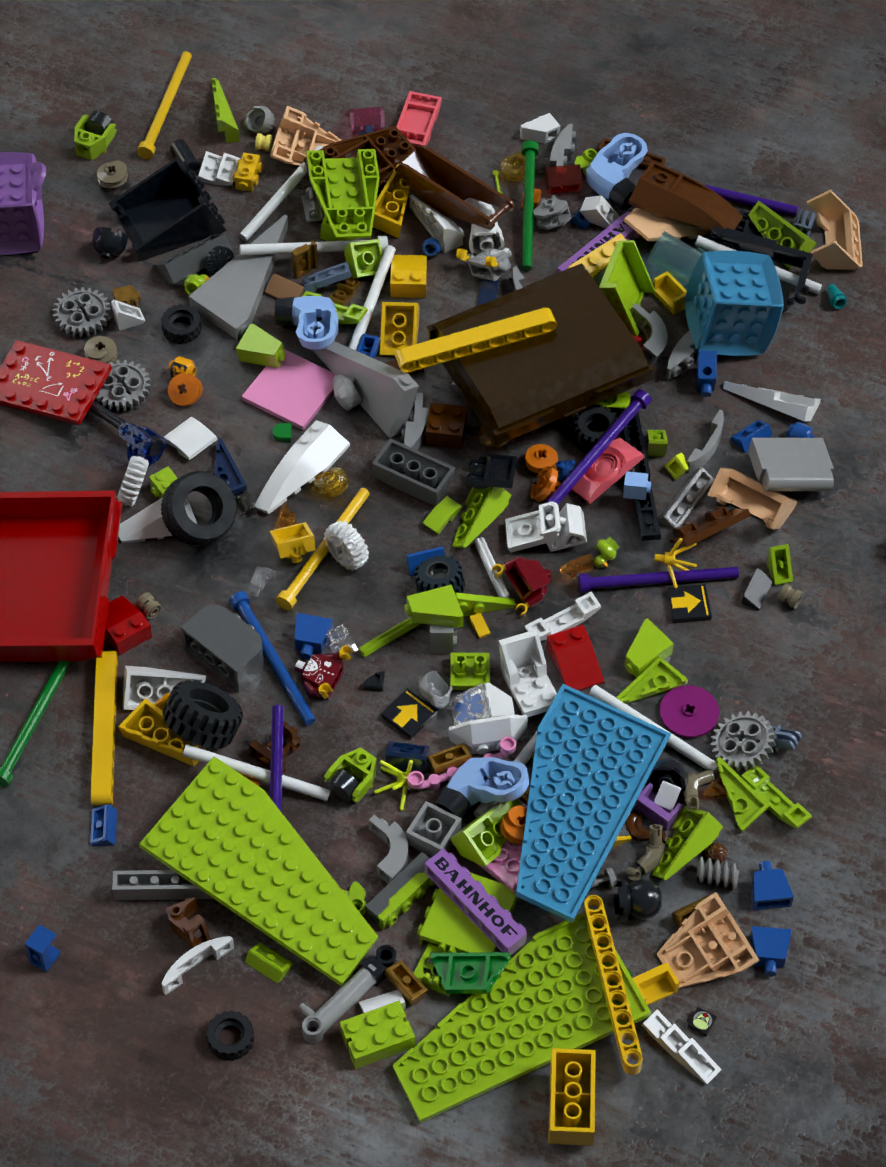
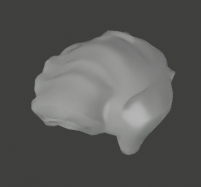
M254 106L253 110L249 111L246 115L244 125L254 134H266L273 130L275 126L274 114L265 106Z
M342 374L333 378L334 397L342 408L351 410L362 402L353 384L355 382L354 378H348Z
M430 671L418 680L419 690L427 701L436 708L447 706L450 701L452 687L448 688V685L437 671Z

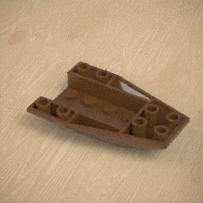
M396 126L337 141L320 149L324 150L325 159L356 158L358 149H375L380 177L378 188L392 175L397 164H401L416 151V148ZM305 157L304 162L308 170L307 157Z
M655 161L649 165L640 177L628 204L659 218L712 232V228L715 226L735 230L743 219V216L729 202L707 186Z

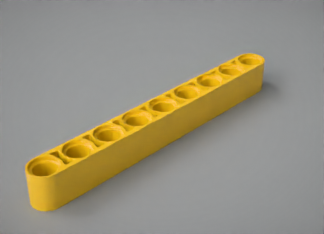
M541 308L401 348L396 351L395 358L400 370L408 373L551 332L557 327V322L551 309Z
M103 651L102 658H96L91 776L92 806L113 805L117 651Z
M590 895L584 901V916L622 1067L627 1074L636 1075L642 1069L643 1060L603 901L597 895ZM596 906L598 909L591 910L589 907ZM594 925H601V926H603V927L600 928V929H597V928H595V927H593V926H594ZM601 943H604V944H607L608 946L605 947V948H602V947H600V946H598V945L601 944ZM609 962L613 965L610 967H606L603 964ZM614 981L617 985L611 986L608 982ZM614 1001H621L622 1004H621V1005H615V1004H613V1002H614ZM625 1020L628 1023L621 1025L618 1021ZM631 1040L633 1043L626 1045L622 1041ZM630 1059H634L638 1063L632 1065L629 1064L627 1061Z

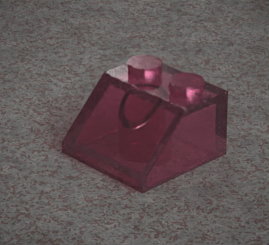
M383 106L347 109L350 130H354L355 133L365 130L368 125H372L374 131L385 127Z

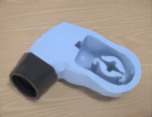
M618 134L598 152L586 170V182L597 194L602 195L622 210H627L633 206L628 204L636 186L628 178L631 172L643 161L648 151L645 141L635 134Z
M304 296L276 299V325H281L286 329L298 326L296 334L303 347L313 351H320L334 342L338 334V315L334 302L330 298Z
M494 757L470 758L453 775L447 787L443 788L434 805L463 820L464 815L471 809V806L478 802L489 803L516 800L524 794L529 785L527 768L523 763L517 761H506Z

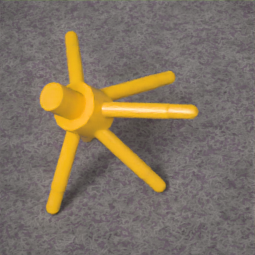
M682 538L676 542L670 552H665L664 555L655 554L654 559L655 562H664V565L668 566L674 588L678 586L672 566L682 571L689 569L681 565L697 567L694 563L675 559V555L697 545V543H694L688 547L676 550L681 544Z

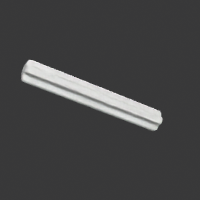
M483 537L475 539V546L498 597L509 598V592L502 577L499 579L494 578V574L499 571L491 572L493 565L496 563Z

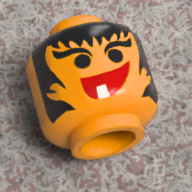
M178 356L170 361L168 370L172 378L182 373L195 376L197 367L192 360Z

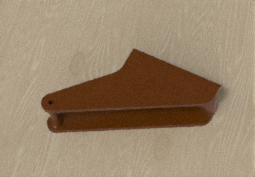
M425 145L420 146L394 169L420 200L446 217L453 216L492 230L501 215L515 209V204L511 199ZM473 198L500 209L494 214L487 216L465 202V200Z

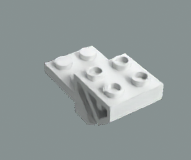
M548 502L539 505V510L505 519L507 544L510 553L547 543L551 552L587 543L584 513L580 506L566 503L559 512L557 503Z

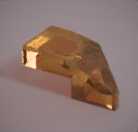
M287 503L283 504L279 512V519L273 530L297 524L296 515L289 510Z

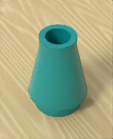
M835 284L828 285L826 291L830 305L835 309L843 308L847 303L846 295Z

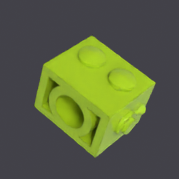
M169 466L149 476L151 492L159 499L163 498L167 487L174 480L178 479Z

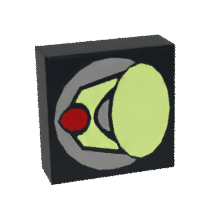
M697 1007L688 1027L707 1037L717 1016Z

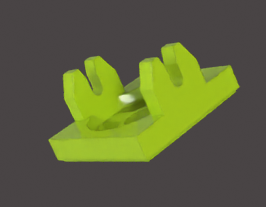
M444 942L440 943L439 946L429 943L413 974L425 987L449 997L451 994H446L439 976L433 972L434 964L427 962V960L431 958L430 953H457L453 946L447 949ZM423 968L431 971L432 978L430 973L424 974Z

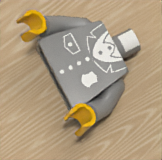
M489 248L476 256L467 254L465 249H457L456 257L468 262L471 274L474 277L495 282L511 267L509 258L512 256V253L508 248L503 250Z

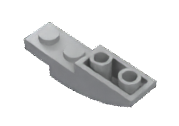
M573 124L567 125L562 130L551 151L549 172L556 173V186H562V179H566V169L563 166H567V161H570L571 154H574L575 144H572V141H575L576 131H572Z
M691 330L679 340L670 355L666 373V380L668 381L673 377H677L684 368L690 367L694 362V354L698 351L693 343Z
M416 393V400H414L411 411H414V414H411L410 421H406V428H402L401 440H404L402 444L417 451L426 436L430 409L423 408V393Z

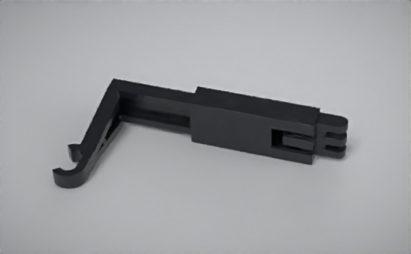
M716 226L712 228L711 241L736 251L769 255L772 261L802 268L794 300L799 304H805L806 298L801 297L799 292L807 293L809 291V287L805 283L813 253L778 245L776 240L730 228L724 229Z

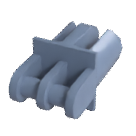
M800 208L794 227L801 232L807 233L809 237L817 213H812L807 226L810 211L806 210L800 224L803 209Z
M780 724L777 727L772 726L776 736L774 740L776 746L772 748L776 752H778L779 748L794 751L802 737L801 733L782 729Z

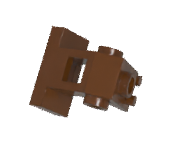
M285 721L282 775L286 772L284 759L292 751L295 752L299 748L301 740L296 735L298 731ZM254 740L249 745L250 755L270 769L271 741L266 745H262Z
M195 897L186 898L185 901L166 908L173 932L183 939L190 949L211 940L203 917L198 914L192 920H189L199 911Z

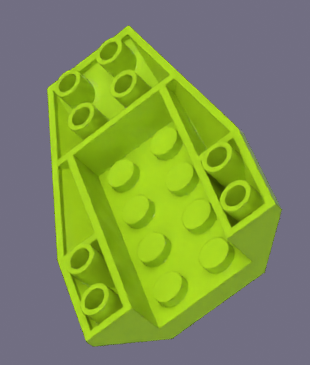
M358 149L356 158L325 159L324 150L306 151L310 182L335 238H371L380 178L375 149Z

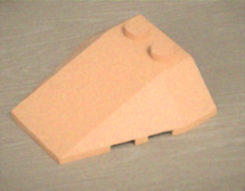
M287 106L277 129L270 156L286 164L301 165L306 157V151H312L318 145L325 147L331 143L341 141V139L330 131L327 133L320 128L319 123H313L304 112Z
M636 207L624 218V222L647 241L667 240L668 237H675V240H680L681 237L695 239L706 234L705 230L659 218Z
M716 892L697 904L694 912L688 919L682 922L683 925L679 930L672 934L657 952V956L662 964L668 962L680 983L679 989L743 972L760 961Z

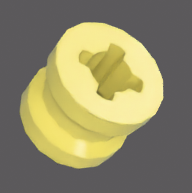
M258 133L255 149H264L270 152L272 135L263 136L261 133Z

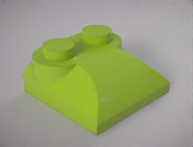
M380 239L350 242L346 244L344 251L346 262H348L351 276L354 279L375 276L383 256Z

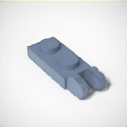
M348 262L305 277L302 281L304 291L316 292L318 288L327 287L332 283L344 281L352 277Z

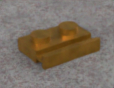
M313 240L311 244H304L292 251L293 275L296 279L311 272L312 268H318L317 244Z

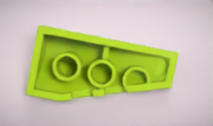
M488 486L486 489L472 487L465 502L467 506L466 512H463L461 515L463 522L457 528L452 547L466 548L504 511L509 504L511 494L502 487Z
M516 799L508 802H498L452 836L450 840L460 855L483 867L497 858L502 851L503 844L507 842V839L501 833L500 823L512 807L522 806L520 801Z
M685 806L672 826L674 832L671 838H667L665 843L667 849L663 853L660 864L654 868L652 876L666 881L712 844L719 836L723 826L709 812L694 808L687 810V806Z

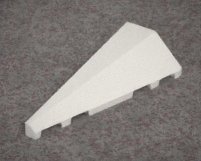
M724 381L723 385L725 390L802 421L812 420L821 400L760 387L754 388Z

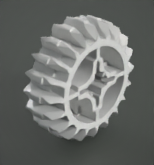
M140 456L131 457L117 496L118 502H122L126 506H133L135 504L149 465L148 460Z
M340 520L331 524L326 529V532H324L326 546L332 557L342 567L344 566L347 570L353 571L367 562L369 558L368 546L364 543L365 540L362 539L361 534L357 532L356 528L354 529L351 524Z

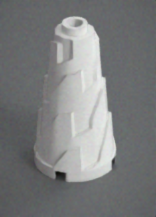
M481 201L476 202L475 208L487 216L495 213L492 205ZM498 222L495 223V227L492 230L472 224L469 249L473 255L474 253L478 255L489 248L504 249V238Z

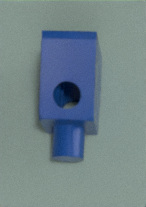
M698 351L695 367L696 390L701 391L702 397H710L715 389L717 378V351Z
M297 613L295 649L301 651L300 657L302 659L310 660L312 653H323L333 633V619Z
M770 861L760 862V871H755L752 878L753 911L791 907L794 896L782 869H772Z
M752 926L750 943L760 960L754 965L764 967L765 976H776V968L784 967L792 929Z

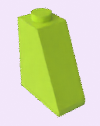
M250 323L236 347L241 362L279 368L286 357L282 342Z
M452 585L407 596V604L404 605L406 615L410 616L412 623L463 627L464 616Z
M648 618L644 620L625 658L626 670L636 678L657 658L662 657L666 659L673 652L674 643Z

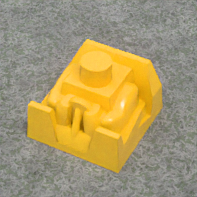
M306 522L269 531L280 559L287 557L288 559L291 558L292 563H299L302 561V555L316 550L314 535Z

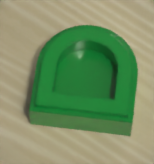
M279 423L275 425L273 437L280 442H291L292 424Z

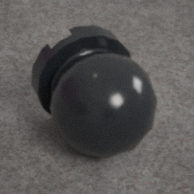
M639 879L626 885L625 880H615L614 887H618V894H614L615 915H619L617 921H627L629 915L634 919L646 920L653 918L659 913L662 908L663 896L660 888L655 883Z

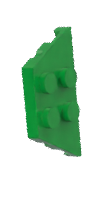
M510 952L430 953L446 994H488L511 960Z

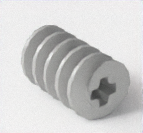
M700 857L696 878L699 877L700 883H703L705 878H707L708 885H711L713 880H715L716 886H719L723 881L725 888L728 887L729 883H732V888L736 889L740 867L737 869L736 863H732L729 868L727 861L720 866L719 860H716L714 865H712L711 858H708L707 862L704 863L703 857Z

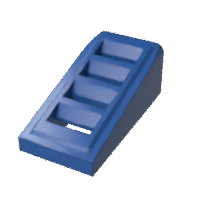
M362 334L357 351L375 359L380 348V337Z

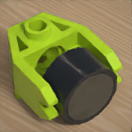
M93 111L90 116L85 114L81 117L75 126L74 135L77 156L93 160L100 154L106 153V148L115 137L117 131L115 129L116 124H113V120L107 114L101 111Z
M361 747L341 755L324 775V782H326L327 788L331 790L330 792L333 796L342 802L348 803L351 799L355 803L360 801L369 789L373 788L377 771V758Z

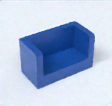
M39 924L25 942V948L29 962L47 972L60 955V950L51 946V943L56 938V934Z

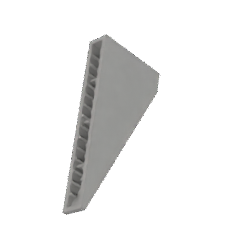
M282 216L251 244L283 243L288 230V216ZM239 253L189 296L190 307H194L201 316L238 340L244 335L250 323L253 322L278 254L240 255Z
M335 341L320 351H314L335 376L342 374L348 378L355 379L353 384L362 399L360 405L389 438L402 434V428L405 429L406 421H408L419 387L408 373H404L399 369Z

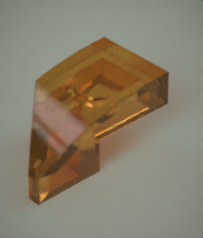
M592 553L573 559L560 568L561 574H569L572 579H576L577 573L592 571L594 561Z
M720 775L707 787L703 797H727Z

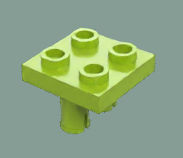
M451 653L450 686L452 690H485V683H490V653Z

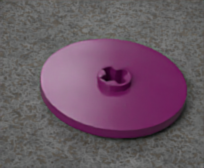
M684 685L670 690L663 697L660 704V717L665 727L672 733L685 738H697L708 734L716 726L719 717V707L715 698L708 691L697 686ZM686 709L693 711V714L686 712Z

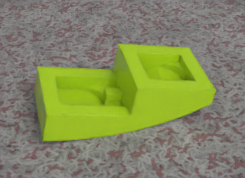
M446 496L431 511L423 524L435 533L440 534L449 520L453 521L462 505Z

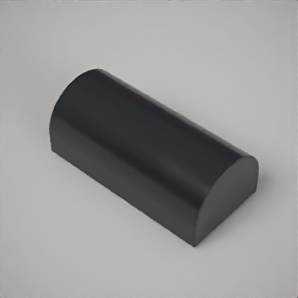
M183 139L175 140L171 144L170 152L174 158L178 157L182 162L186 161L193 171L200 168L199 162Z

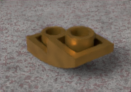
M353 277L339 281L337 289L328 298L335 304L346 306L360 288L361 282Z

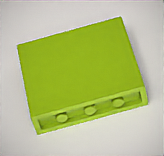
M617 241L599 288L630 333L638 337L639 330L630 309L635 303L640 306L644 293H655V288L635 241Z
M470 873L475 881H479L484 886L485 891L489 895H493L497 899L499 906L503 910H508L512 915L518 900L516 891L513 893L502 883ZM440 888L439 890L435 889L432 896V901L434 902L431 907H427L424 916L426 918L425 923L420 924L417 931L419 944L422 945L424 940L437 945L444 942L446 948L449 949L453 946L460 953L497 952L498 948Z

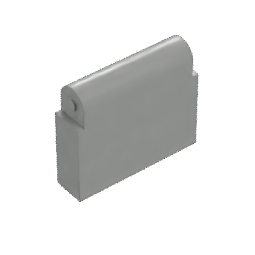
M752 438L748 453L757 480L762 482L765 491H832L834 467L823 438Z

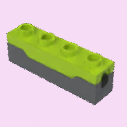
M423 852L365 906L366 916L376 925H379L383 931L388 926L394 925L398 916L402 912L406 913L416 899L422 898L430 885H435L425 873V862L430 858Z

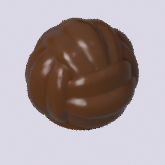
M716 842L709 845L705 851L706 859L711 858L713 864L716 860H719L720 864H722L728 856L727 848L723 844Z

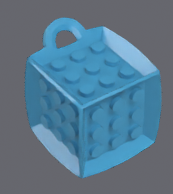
M745 251L703 252L692 272L685 297L688 328L691 330L692 340L697 351H717L718 355L747 356L764 354L777 331L784 306L780 279L771 257L765 254Z

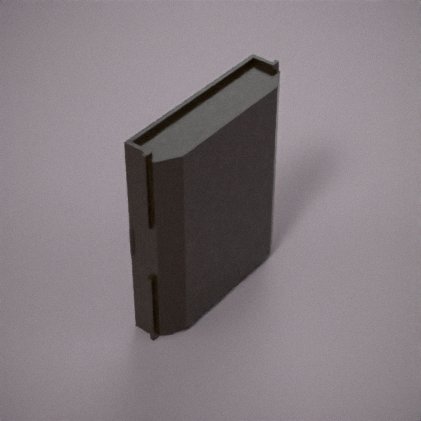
M582 263L426 326L428 338L432 340L541 308L551 309L557 322V327L551 332L442 363L494 446L558 419L568 417L589 406L653 380L654 366L652 364L648 365L639 344Z

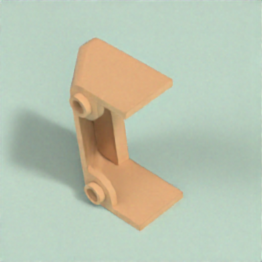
M831 189L808 200L807 204L817 213L816 223L818 227L825 231L826 241L825 245L810 251V253H813V257L825 269L856 270L861 268L863 262L860 227L856 214Z
M720 468L707 494L710 497H716V501L723 505L730 503L741 509H749L751 514L763 519L766 523L765 526L774 531L782 527L797 504L796 500L778 491H765L762 483L739 471L728 468Z

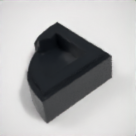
M385 671L376 672L375 675L366 679L363 690L383 691Z

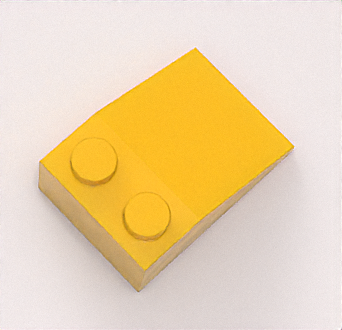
M427 255L393 256L390 281L391 298H426Z
M382 302L380 356H395L396 351L417 344L420 311L418 303Z

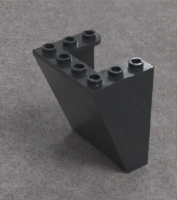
M178 157L109 203L111 209L117 213L118 219L130 236L134 251L143 261L201 241L211 235L227 231L223 225L225 221L220 214L218 215L219 210L213 202L210 203L211 196L206 190H203L205 188L204 184L198 179L194 171L190 169L186 161L182 162Z

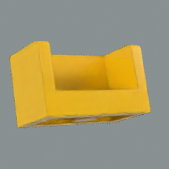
M668 271L653 279V286L655 288V293L653 294L673 315L685 309L687 290Z
M668 962L632 978L647 1006L677 993L680 984Z

